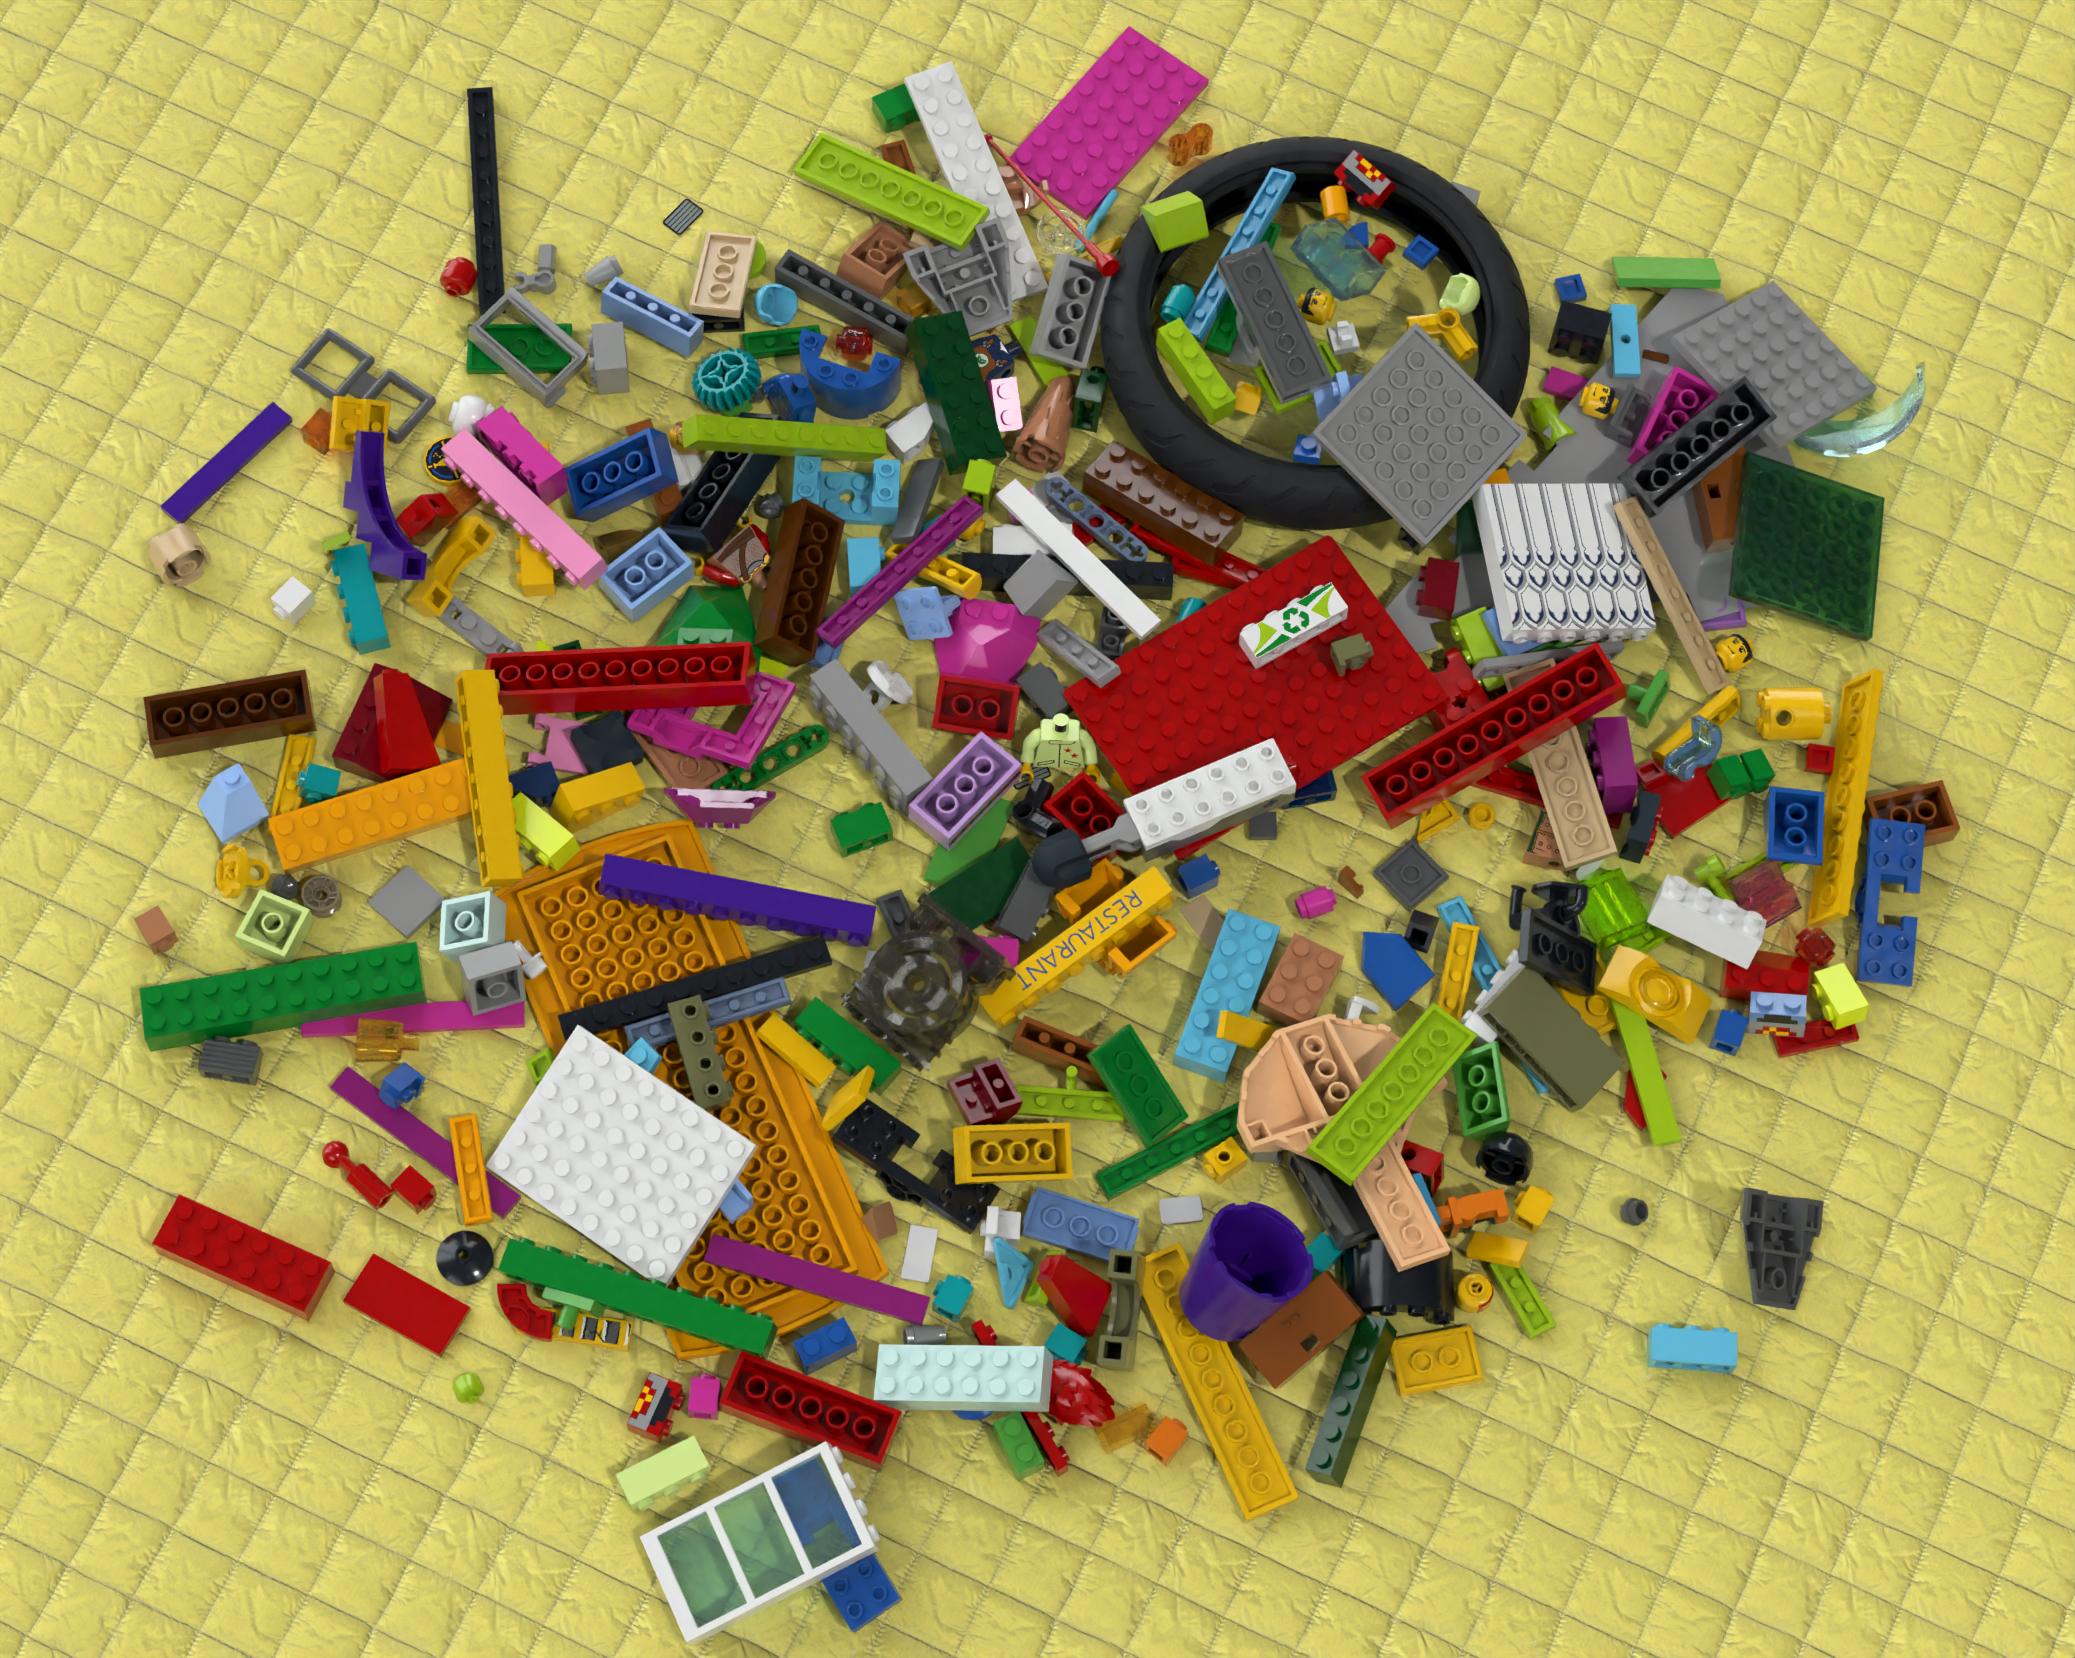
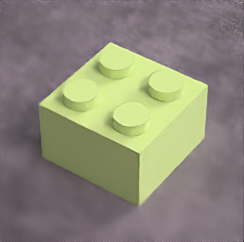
M260 889L235 937L239 947L280 965L292 963L314 923V919L310 909Z

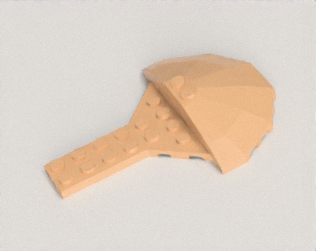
M1326 1014L1276 1030L1242 1075L1236 1127L1248 1151L1255 1153L1286 1149L1319 1163L1306 1153L1307 1147L1401 1038L1392 1033L1391 1028L1385 1024L1379 1023L1378 1026L1361 1023L1362 1020L1353 1018L1350 1021L1336 1018L1334 1014ZM1445 1076L1425 1099L1446 1088L1448 1082ZM1416 1110L1353 1183L1398 1272L1444 1257L1451 1250L1400 1154Z

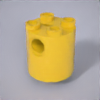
M1820 687L1764 688L1763 691H1757L1756 704L1757 707H1760V717L1756 718L1755 727L1756 732L1761 733L1765 741L1819 740L1823 734L1824 724H1830L1831 704L1830 702L1824 703Z

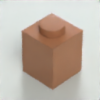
M159 906L134 919L154 955L170 950L179 941Z

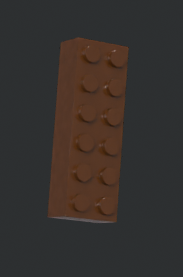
M1115 440L1084 471L1083 493L1189 553L1210 567H1213L1242 534L1244 514L1189 485L1178 476Z
M805 498L785 506L753 646L793 667H798L815 659L819 641L815 630L823 623L845 520Z
M306 670L143 697L149 743L155 759L289 736V734L297 735L317 731L311 687Z

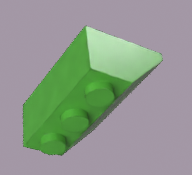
M1494 1041L1463 1053L1453 1066L1463 1137L1483 1142L1487 1137L1496 1132H1506L1511 1122L1499 1043Z

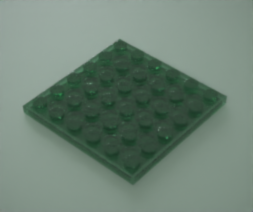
M1750 451L1746 452L1742 458L1728 596L1864 641L1870 640L1873 636L1885 498Z

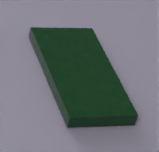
M1017 837L927 894L956 941L1002 912L1030 859L1029 854Z

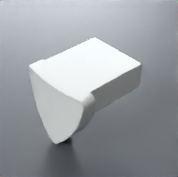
M1354 995L1347 1003L1343 1019L1350 1021L1353 1018L1359 1019L1360 1013L1378 1015L1380 1007L1369 1000Z

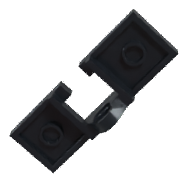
M866 1098L859 1107L844 1119L831 1141L877 1171L875 1177L883 1182L887 1192L892 1197L900 1201L913 1202L919 1207L926 1204L971 1235L986 1213L987 1206L991 1205L1001 1188L993 1183L956 1185L954 1157L943 1149L940 1150L932 1162L939 1169L929 1185L892 1161L903 1144L911 1149L921 1134Z

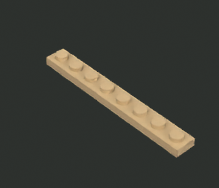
M1634 496L1613 505L1617 517L1622 523L1630 543L1633 545L1708 695L1722 690L1727 685H1731L1637 497Z

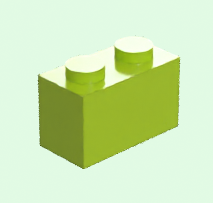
M984 459L970 460L962 488L963 495L974 500L984 508V512L989 513L996 487V465H992L990 461Z

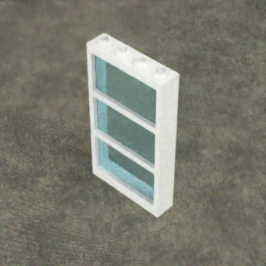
M825 1441L640 1536L686 1643L695 1645L880 1550L877 1541L881 1540L878 1531L873 1524L869 1526L865 1515L868 1514V1510L861 1498L857 1499L853 1489L856 1488V1484L851 1474L844 1472L841 1465L844 1462V1458L837 1446L833 1447Z

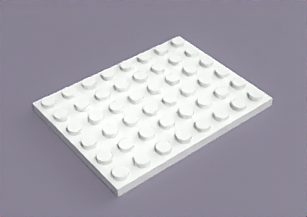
M577 1025L486 1164V1167L649 1280L656 1279L667 1284V1288L759 1146L582 1026Z

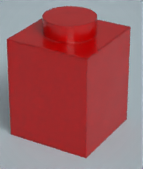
M411 1165L390 1184L394 1194L417 1215L422 1210L426 1211L436 1200L437 1192L434 1185Z

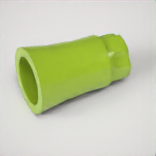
M1539 396L1527 406L1526 410L1544 443L1548 455L1557 446L1555 442L1564 437L1577 434L1576 431L1561 419L1556 418L1560 412L1547 396ZM1550 424L1552 440H1549L1542 434Z

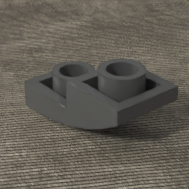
M1106 606L1103 607L1097 650L1111 661H1114L1123 655L1127 626Z

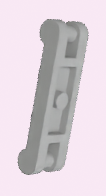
M455 595L442 615L437 617L440 622L486 657L490 653H499L503 648L507 650L505 653L524 652L517 642L506 637ZM455 611L461 614L456 620L451 617Z

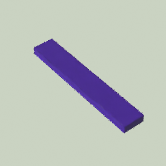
M272 402L160 506L161 510L177 524L187 521L293 422L292 417Z

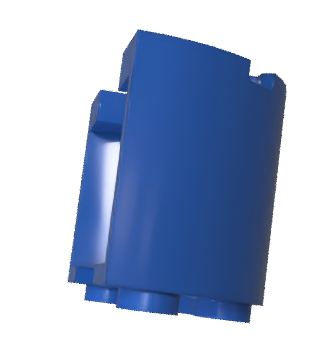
M802 328L799 339L801 375L808 379V386L816 398L817 408L837 418L857 420L868 418V415L877 411L882 412L895 401L901 391V359L876 351L868 373L819 358L827 336Z

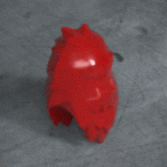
M1064 1359L1053 1360L1049 1412H1045L1047 1416H1052L1061 1426L1066 1422L1070 1425L1079 1424L1087 1427H1102V1422L1115 1419V1413L1110 1406H1114L1115 1401L1107 1392V1389L1091 1376V1369L1078 1367L1079 1364L1068 1363V1360Z

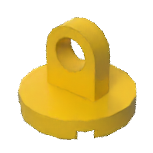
M228 844L222 850V853H225V855L217 863L216 884L218 890L223 891L221 894L223 898L237 899L245 887L257 888L268 881L270 873L267 865L261 860L248 858L246 849L242 845ZM251 867L258 869L260 873L258 881L250 876Z

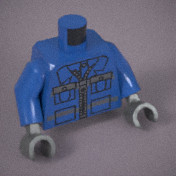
M790 373L778 374L764 382L761 388H757L758 393L754 394V399L750 401L751 404L762 403L765 399V394H767V399L775 414L780 415L783 421L814 423L817 407L816 398L808 386V379L801 374L791 375Z

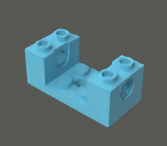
M795 456L792 503L805 498L845 520V524L895 526L899 514L900 460L874 459L872 474L823 472L821 457ZM843 494H851L854 500L850 503H844L840 500V497Z

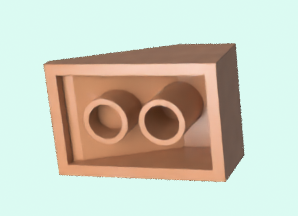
M880 221L843 254L836 275L882 300L908 269L903 253L915 248L908 245L910 238Z

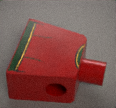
M1405 1140L1400 1154L1411 1175L1422 1174L1430 1196L1433 1199L1444 1179V1154Z

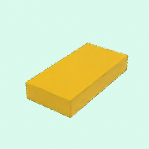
M1475 1231L1466 1254L1467 1258L1521 1268L1530 1247L1529 1241Z

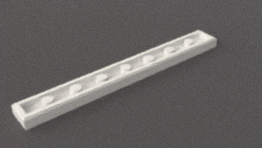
M1016 478L996 494V499L1140 640L1144 639L1161 624V620Z

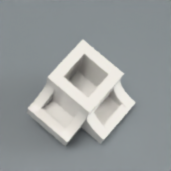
M987 1206V1219H981L980 1236H986L984 1259H996L993 1246L994 1237L1002 1238L1012 1247H1019L1021 1212L1005 1211L997 1206Z

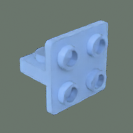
M1346 371L1338 372L1332 378L1329 387L1312 393L1319 424L1363 378L1362 374L1347 376Z
M932 586L902 589L894 595L909 640L950 637L953 634L948 617L961 604L958 594L940 596L938 588Z

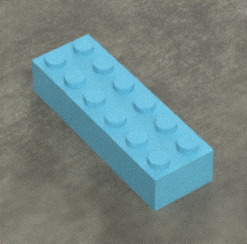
M1232 909L1228 910L1174 1054V1066L1222 1083L1226 1082L1239 1045L1216 1038L1220 1011L1228 1010L1249 1018L1276 946L1281 926Z

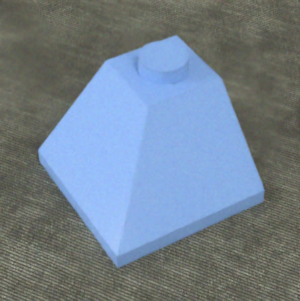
M239 763L214 776L197 804L222 844L271 818L253 784Z

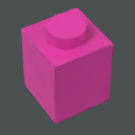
M700 1374L699 1378L692 1377L688 1404L689 1418L718 1420L721 1396L720 1379H716L714 1375Z

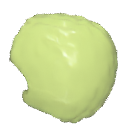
M1462 273L1451 276L1439 302V307L1441 309L1452 308L1458 312L1459 316L1470 314L1476 308L1480 299L1478 282L1473 277Z

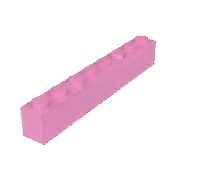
M465 428L441 448L445 456L443 461L447 467L453 472L458 470L462 474L460 478L468 487L472 488L475 486L479 490L477 494L486 504L492 502L496 506L495 511L503 520L510 519L513 522L512 527L521 537L524 535L528 536L531 539L529 543L538 553L542 551L548 555L546 558L556 570L561 568L565 571V578L573 586L578 584L586 590L608 570L603 558Z

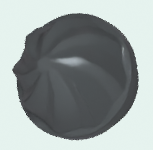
M776 492L771 495L767 493L759 502V512L765 518H779L785 509L783 500Z
M278 873L273 881L271 893L286 900L294 898L299 892L298 882L289 873L285 875Z
M1629 1198L1620 1206L1619 1214L1621 1220L1631 1226H1638L1648 1218V1207L1643 1200Z

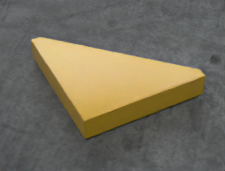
M1448 799L1422 812L1416 839L1418 845L1460 820V816Z

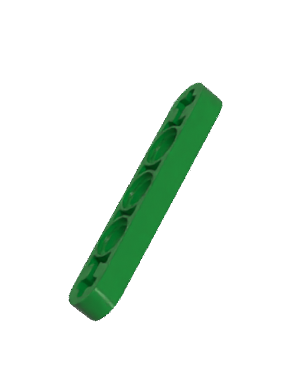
M812 725L757 756L750 770L738 767L714 782L712 789H720V787L724 786L725 789L730 788L729 790H755L827 748L829 733L822 725ZM812 735L821 736L822 741L819 743L817 740L812 741ZM807 743H808V747H809L808 750H806V746H805V744H807ZM790 746H798L802 750L801 754L796 757L789 756L786 751ZM767 759H775L779 763L778 767L774 770H767L763 764ZM745 772H751L756 778L751 783H744L740 777ZM733 779H736L737 786L733 785Z

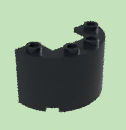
M1382 1239L1367 1241L1366 1247L1359 1248L1357 1244L1343 1250L1341 1256V1285L1364 1313L1371 1315L1372 1312H1379L1382 1316H1394L1397 1312H1404L1413 1317L1424 1316L1427 1313L1426 1321H1433L1436 1325L1450 1324V1321H1454L1453 1252L1451 1250L1444 1257L1398 1272Z

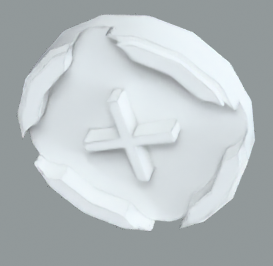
M874 660L867 668L872 682L865 688L863 693L871 701L872 696L878 692L879 700L874 706L879 712L886 709L893 700L901 704H907L913 697V690L909 683L900 673L895 672L892 674L889 671L891 667L887 663Z

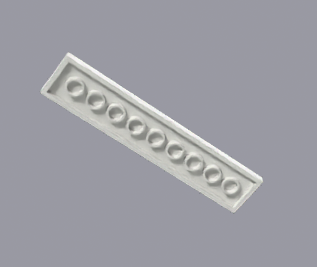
M952 61L905 77L904 83L950 190L989 207L990 215L985 222L999 217L1009 243L1012 303L1046 292L1048 284Z

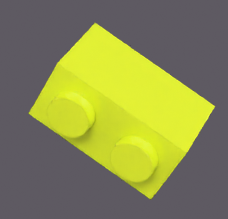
M1844 962L1814 972L1812 984L1810 985L1811 995L1815 1000L1819 1001L1825 1019L1832 1023L1835 1030L1866 1019L1869 1004Z

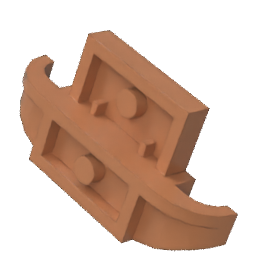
M1011 166L997 167L1018 216H1025V212L1036 208L1043 202L1032 189H1028L1026 182H1021V177ZM1043 180L1037 188L1047 196L1049 190L1047 180Z

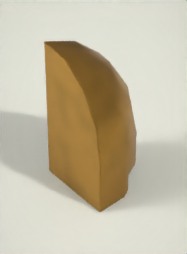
M628 529L610 532L597 537L600 550H605L607 566L645 538V534L637 530Z

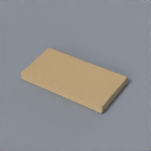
M714 231L706 232L689 303V313L740 319L758 244L757 236Z

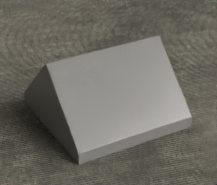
M1037 549L1004 583L1003 588L1022 615L1044 618L1074 588L1078 580Z

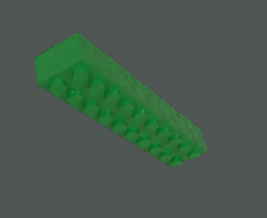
M417 942L139 988L144 1037L150 1052L204 1043L205 1038L214 1039V1036L235 1038L300 1027L304 1023L427 1003L421 956Z

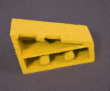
M632 762L560 784L548 812L554 820L573 834L621 810L636 806L641 801L646 788Z

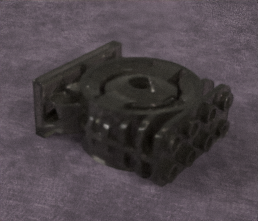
M925 893L917 900L920 905L906 920V933L898 935L882 945L872 957L868 968L865 967L862 971L865 976L860 982L854 980L851 983L854 989L848 995L843 993L840 996L843 1000L841 1005L854 1019L866 1025L867 1029L876 1037L882 1038L898 1055L902 1054L919 1072L923 1069L929 1071L932 1068L929 1063L935 1056L940 1058L943 1055L940 1050L944 1045L948 1044L950 1046L953 1040L969 1026L976 1014L979 996L993 995L1005 979L1011 981L1017 974L1005 956ZM945 930L952 935L949 940L940 936ZM933 952L947 962L952 974V989L959 994L958 999L949 994L950 979L944 966L934 957L922 953ZM968 953H975L978 958L970 966L965 960V956ZM925 981L923 988L917 991L913 990L917 982ZM886 982L888 996L895 1007L906 1015L921 1018L901 1016L888 1006L883 993ZM934 1013L940 1020L935 1021L926 1015Z

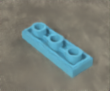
M1611 304L1609 313H1612L1610 334L1613 378H1639L1641 370L1636 305Z

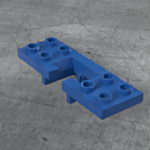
M1877 818L1869 819L1865 873L1861 875V884L1855 898V912L1858 918L1857 928H1860L1856 981L1903 987L1912 986L1918 917L1902 916L1900 926L1877 923L1880 883L1904 885L1903 893H1920L1925 836L1924 824Z
M818 1458L773 1480L803 1548H807L817 1541L814 1535L835 1520L852 1548L862 1544L836 1487ZM875 1553L821 1580L850 1630L854 1633L903 1600Z

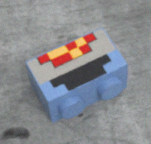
M1751 991L1748 1033L1804 1038L1807 995Z

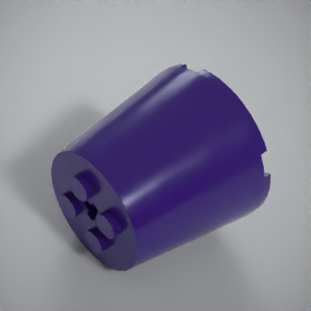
M1249 1202L1247 1205H1235V1203H1232L1222 1208L1210 1222L1179 1288L1180 1305L1189 1322L1197 1330L1210 1338L1226 1342L1238 1341L1245 1338L1300 1295L1312 1278L1314 1264L1313 1256L1308 1254L1304 1244L1306 1238L1299 1228L1279 1211L1260 1203Z

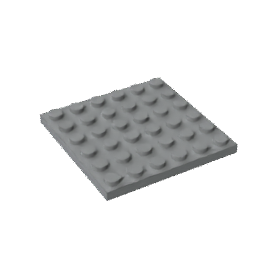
M1774 281L1673 335L1670 340L1672 346L1718 394L1736 380L1746 376L1778 417L1757 434L1773 452L1870 397L1877 389Z
M1414 323L1310 433V436L1424 547L1526 438L1527 434L1417 323Z

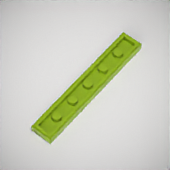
M1609 997L1653 1148L1680 1143L1682 1138L1646 1019Z

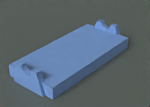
M1037 1187L1036 1193H1032L1022 1222L1024 1225L1022 1236L1109 1264L1110 1248L1133 1251L1140 1227H1137L1139 1223L1138 1218Z

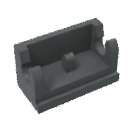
M1629 383L1604 436L1630 448L1651 405L1648 402L1651 396Z

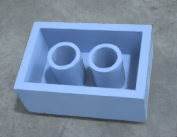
M658 527L607 566L608 570L598 578L599 587L634 624L694 578V565L670 537Z

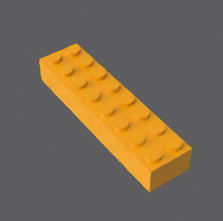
M465 758L268 818L285 874L302 871L471 818L472 809Z

